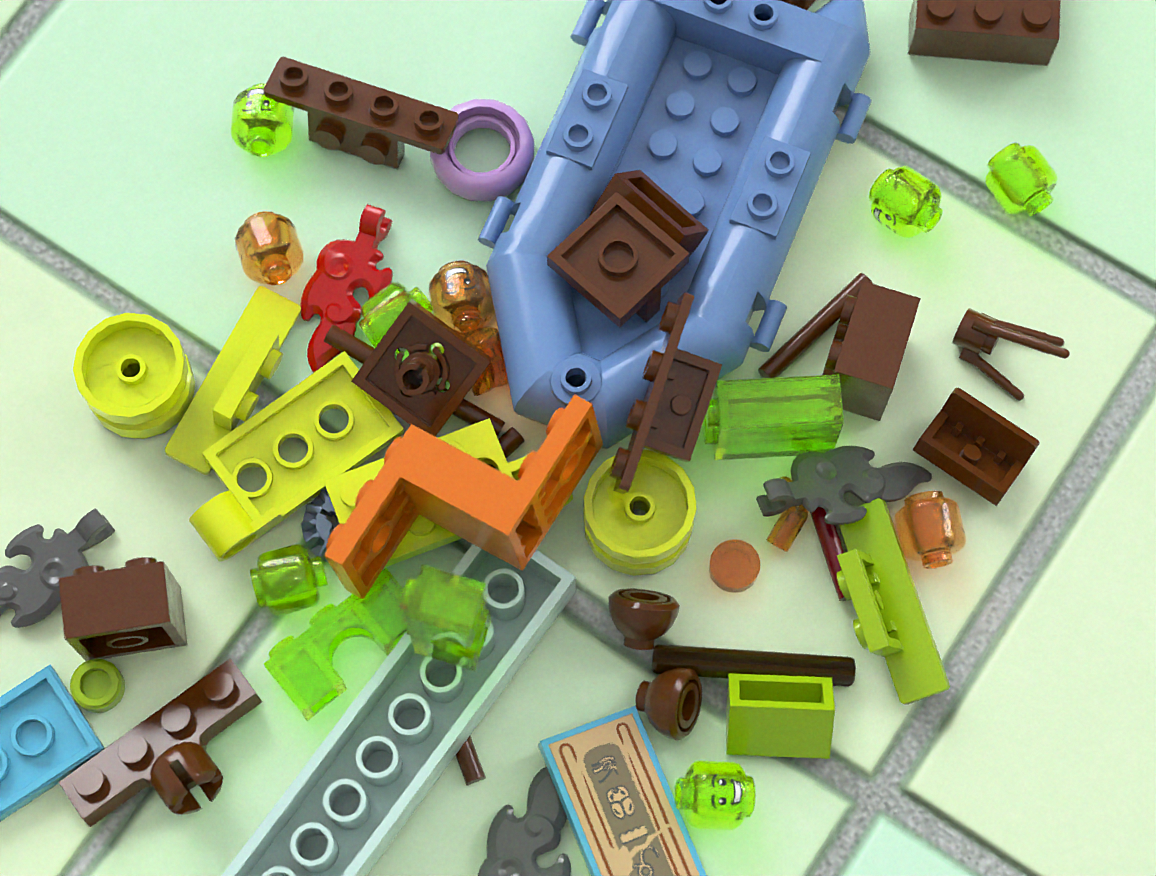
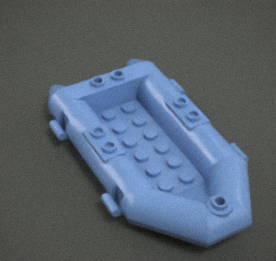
M587 0L571 35V39L575 43L584 46L585 49L514 203L506 197L498 196L478 238L481 244L493 249L486 268L513 410L516 414L548 426L555 411L560 407L565 409L575 394L593 404L603 442L602 448L609 449L631 435L633 430L626 428L631 407L636 398L644 400L650 381L642 379L645 365L652 350L660 352L666 335L665 332L658 330L663 312L668 301L677 303L678 298L684 292L694 295V300L677 349L722 364L717 380L743 364L749 347L762 352L770 351L787 310V306L784 303L769 299L834 140L853 144L856 141L871 104V99L867 95L854 93L870 55L863 0H831L815 13L780 0H606V2L604 0ZM601 14L605 15L602 26L595 28ZM849 105L840 127L839 119L835 115L837 108ZM641 170L709 231L696 250L689 256V263L661 288L660 310L647 323L635 313L619 328L547 265V255L589 217L615 173ZM510 214L514 215L515 217L509 231L502 233ZM764 310L754 336L753 329L748 325L754 311Z

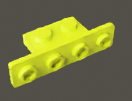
M264 286L257 287L165 447L167 456L203 475H208L211 472L212 468L203 457L202 452L234 430L240 420L245 422L249 419L259 399V395L256 394L259 385L264 377L269 380L272 378L282 360L283 353L279 350L301 313L300 305Z

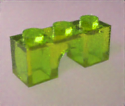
M422 564L417 580L407 579L399 603V610L404 611L403 622L407 625L406 633L410 635L415 653L475 671L491 625L490 610L484 608L488 598L486 584Z
M385 568L364 599L352 594L336 607L334 604L326 605L310 619L309 624L311 627L296 639L291 635L278 642L269 651L268 656L270 659L263 665L304 719L308 721L347 690L342 677L333 668L334 653L340 644L353 637H365L374 641L385 655L388 656L422 610L389 570Z

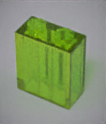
M839 374L717 381L714 398L710 400L703 421L704 444H713L714 460L798 456L804 452L825 453L834 449L844 424Z

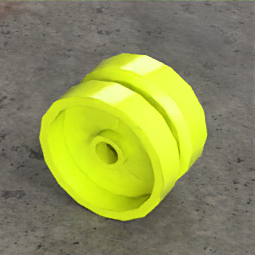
M124 313L106 318L87 332L76 349L73 372L80 394L100 423L108 430L122 437L145 439L165 433L181 421L193 400L195 379L191 364L184 353L179 339L167 324L150 315Z
M643 449L631 487L627 493L622 494L613 491L617 480L609 476L615 457L613 456L605 460L592 474L584 495L583 519L585 538L594 555L612 570L632 576L655 574L676 562L687 549L697 509L694 486L685 470L667 455ZM634 510L645 511V515L637 516L634 514Z

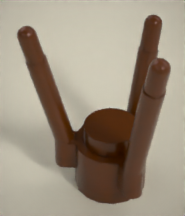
M971 308L967 309L952 341V344L963 348L959 359L977 367L998 386L1019 401L1024 398V393L980 356L981 352L991 355L999 338L1063 359L1068 358L1070 355L1067 349L1062 348L1065 342L1061 337L1001 321Z

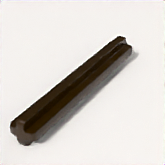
M663 644L654 646L652 654V670L656 674H661L671 669L687 668L693 669L698 677L728 679L729 673L832 677L833 686L849 687L854 683L856 674L855 660L852 657Z

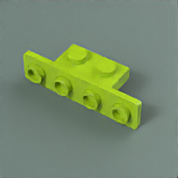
M878 498L870 503L860 505L867 510L866 515L861 520L851 524L839 525L848 552L837 556L841 571L837 572L836 575L842 594L848 601L852 600L858 618L853 620V627L859 643L864 649L869 648L870 653L885 657L899 701L902 704L908 705L947 691L950 688V683L886 502Z

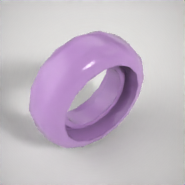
M472 99L455 105L450 110L459 114V122L444 154L439 155L430 152L431 163L437 178L453 194L470 201H493L498 196L505 197L510 195L524 183L534 161V138L527 121L512 106L494 99ZM477 128H490L500 132L507 139L510 146V153L506 162L499 168L489 172H474L465 168L455 156V147L465 133Z

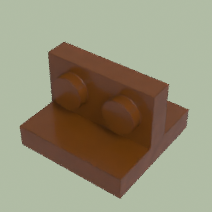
M616 191L547 255V265L620 328L635 313L647 323L660 310L661 288L689 263L690 253Z

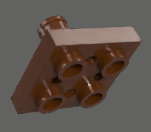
M411 299L351 382L409 425L412 424L436 437L493 358ZM433 343L441 344L444 348V353H441V349L437 346L432 349V353L431 345ZM398 348H405L409 352V356L403 360L404 352L400 351L396 356V351ZM442 378L439 386L437 387L436 384L439 382V379ZM448 380L450 383L449 389L442 391L446 387V381Z

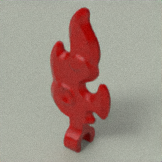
M367 204L360 217L359 233L355 241L346 239L331 241L324 246L318 255L317 270L306 284L300 302L301 317L304 321H309L314 315L321 317L320 324L315 329L307 349L308 363L313 373L341 353V351L324 342L325 336L332 325L341 328L353 336L355 335L356 324L362 316V308L353 296L354 291L360 287L365 288L369 294L368 306L376 308L384 301L390 290L393 278L392 269L386 267L378 270L376 268L377 263L384 259V255L377 247L387 237L392 225V220L384 217L386 213L384 209Z

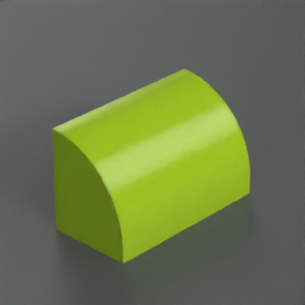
M729 673L726 705V755L830 759L835 717L832 677Z

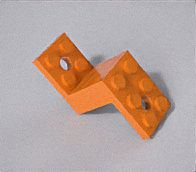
M574 394L565 409L560 407L555 411L548 423L545 441L538 451L532 450L522 462L518 474L519 481L411 424L403 437L395 438L388 447L384 457V466L374 481L368 480L360 489L355 501L356 508L346 523L337 525L328 538L326 544L327 551L324 556L344 588L359 598L364 599L418 515L425 517L523 571L603 445L593 404Z

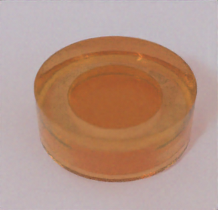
M737 539L727 540L719 544L712 552L709 562V574L712 581L720 589L732 593L742 592L750 588L755 583L760 571V558L757 551L749 543Z

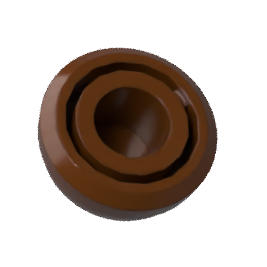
M619 589L609 595L608 607L615 627L624 636V646L636 650L654 649L655 640L666 634L673 626L678 616L680 605L675 598L665 593L645 589Z
M677 668L659 674L652 682L643 681L636 693V708L638 711L646 713L650 724L659 733L673 740H682L693 730L699 717L702 704V685L700 679L693 669Z

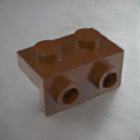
M955 388L940 412L921 435L913 451L997 507L1040 442L961 388Z

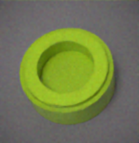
M91 659L79 665L74 671L70 681V691L74 700L82 708L90 712L102 713L111 710L120 702L125 691V681L121 672L111 662L104 659Z

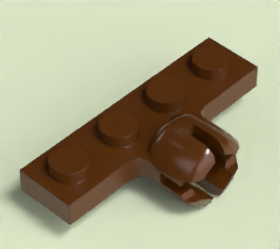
M230 658L59 781V784L89 827L99 822L142 789L153 787L165 805L174 814L188 815L197 812L202 808L190 789L199 785L209 801L212 802L220 792L223 783V775L207 753L206 745L212 738L262 703V700Z

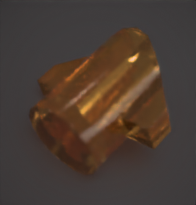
M482 327L464 333L462 335L464 338L493 358L471 388L474 396L490 392L497 386L508 385L497 328Z

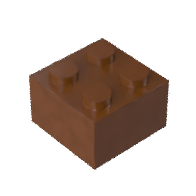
M863 280L857 297L847 295L819 385L828 388L823 404L877 421L881 420L897 379L921 298Z
M140 557L128 560L123 568L105 570L103 566H84L75 569L73 576L58 578L64 639L85 661L187 645L181 586L164 561L157 562L152 557Z

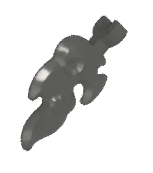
M842 446L825 453L813 451L798 455L791 465L792 482H787L783 478L768 480L763 484L766 495L757 496L756 500L762 515L765 517L780 514L792 506L803 505L811 513L818 507L825 509L827 514L824 520L828 524L845 525L861 520L866 515L867 510L863 506H853L846 502L843 497L844 493L850 492L864 503H870L878 498L885 502H895L905 498L918 484L931 481L932 474L925 468L909 462L890 463L876 468L869 464V461L875 456L873 450L860 446Z
M95 508L83 516L76 527L68 534L64 530L57 528L50 539L43 537L44 528L40 524L31 526L17 534L7 545L5 556L13 558L17 555H27L31 558V565L27 570L11 565L0 568V616L4 611L14 609L15 616L11 620V624L15 628H21L36 624L50 615L61 602L58 578L73 576L75 569L89 566L82 552L90 546L106 540L116 531L103 514L101 515Z
M547 767L541 769L531 782L527 796V811L523 817H516L511 805H505L494 817L487 836V858L480 866L478 876H571L570 859L564 853L560 854L557 862L549 868L543 869L539 867L536 861L539 855L553 851L558 847L561 839L560 831L567 819Z

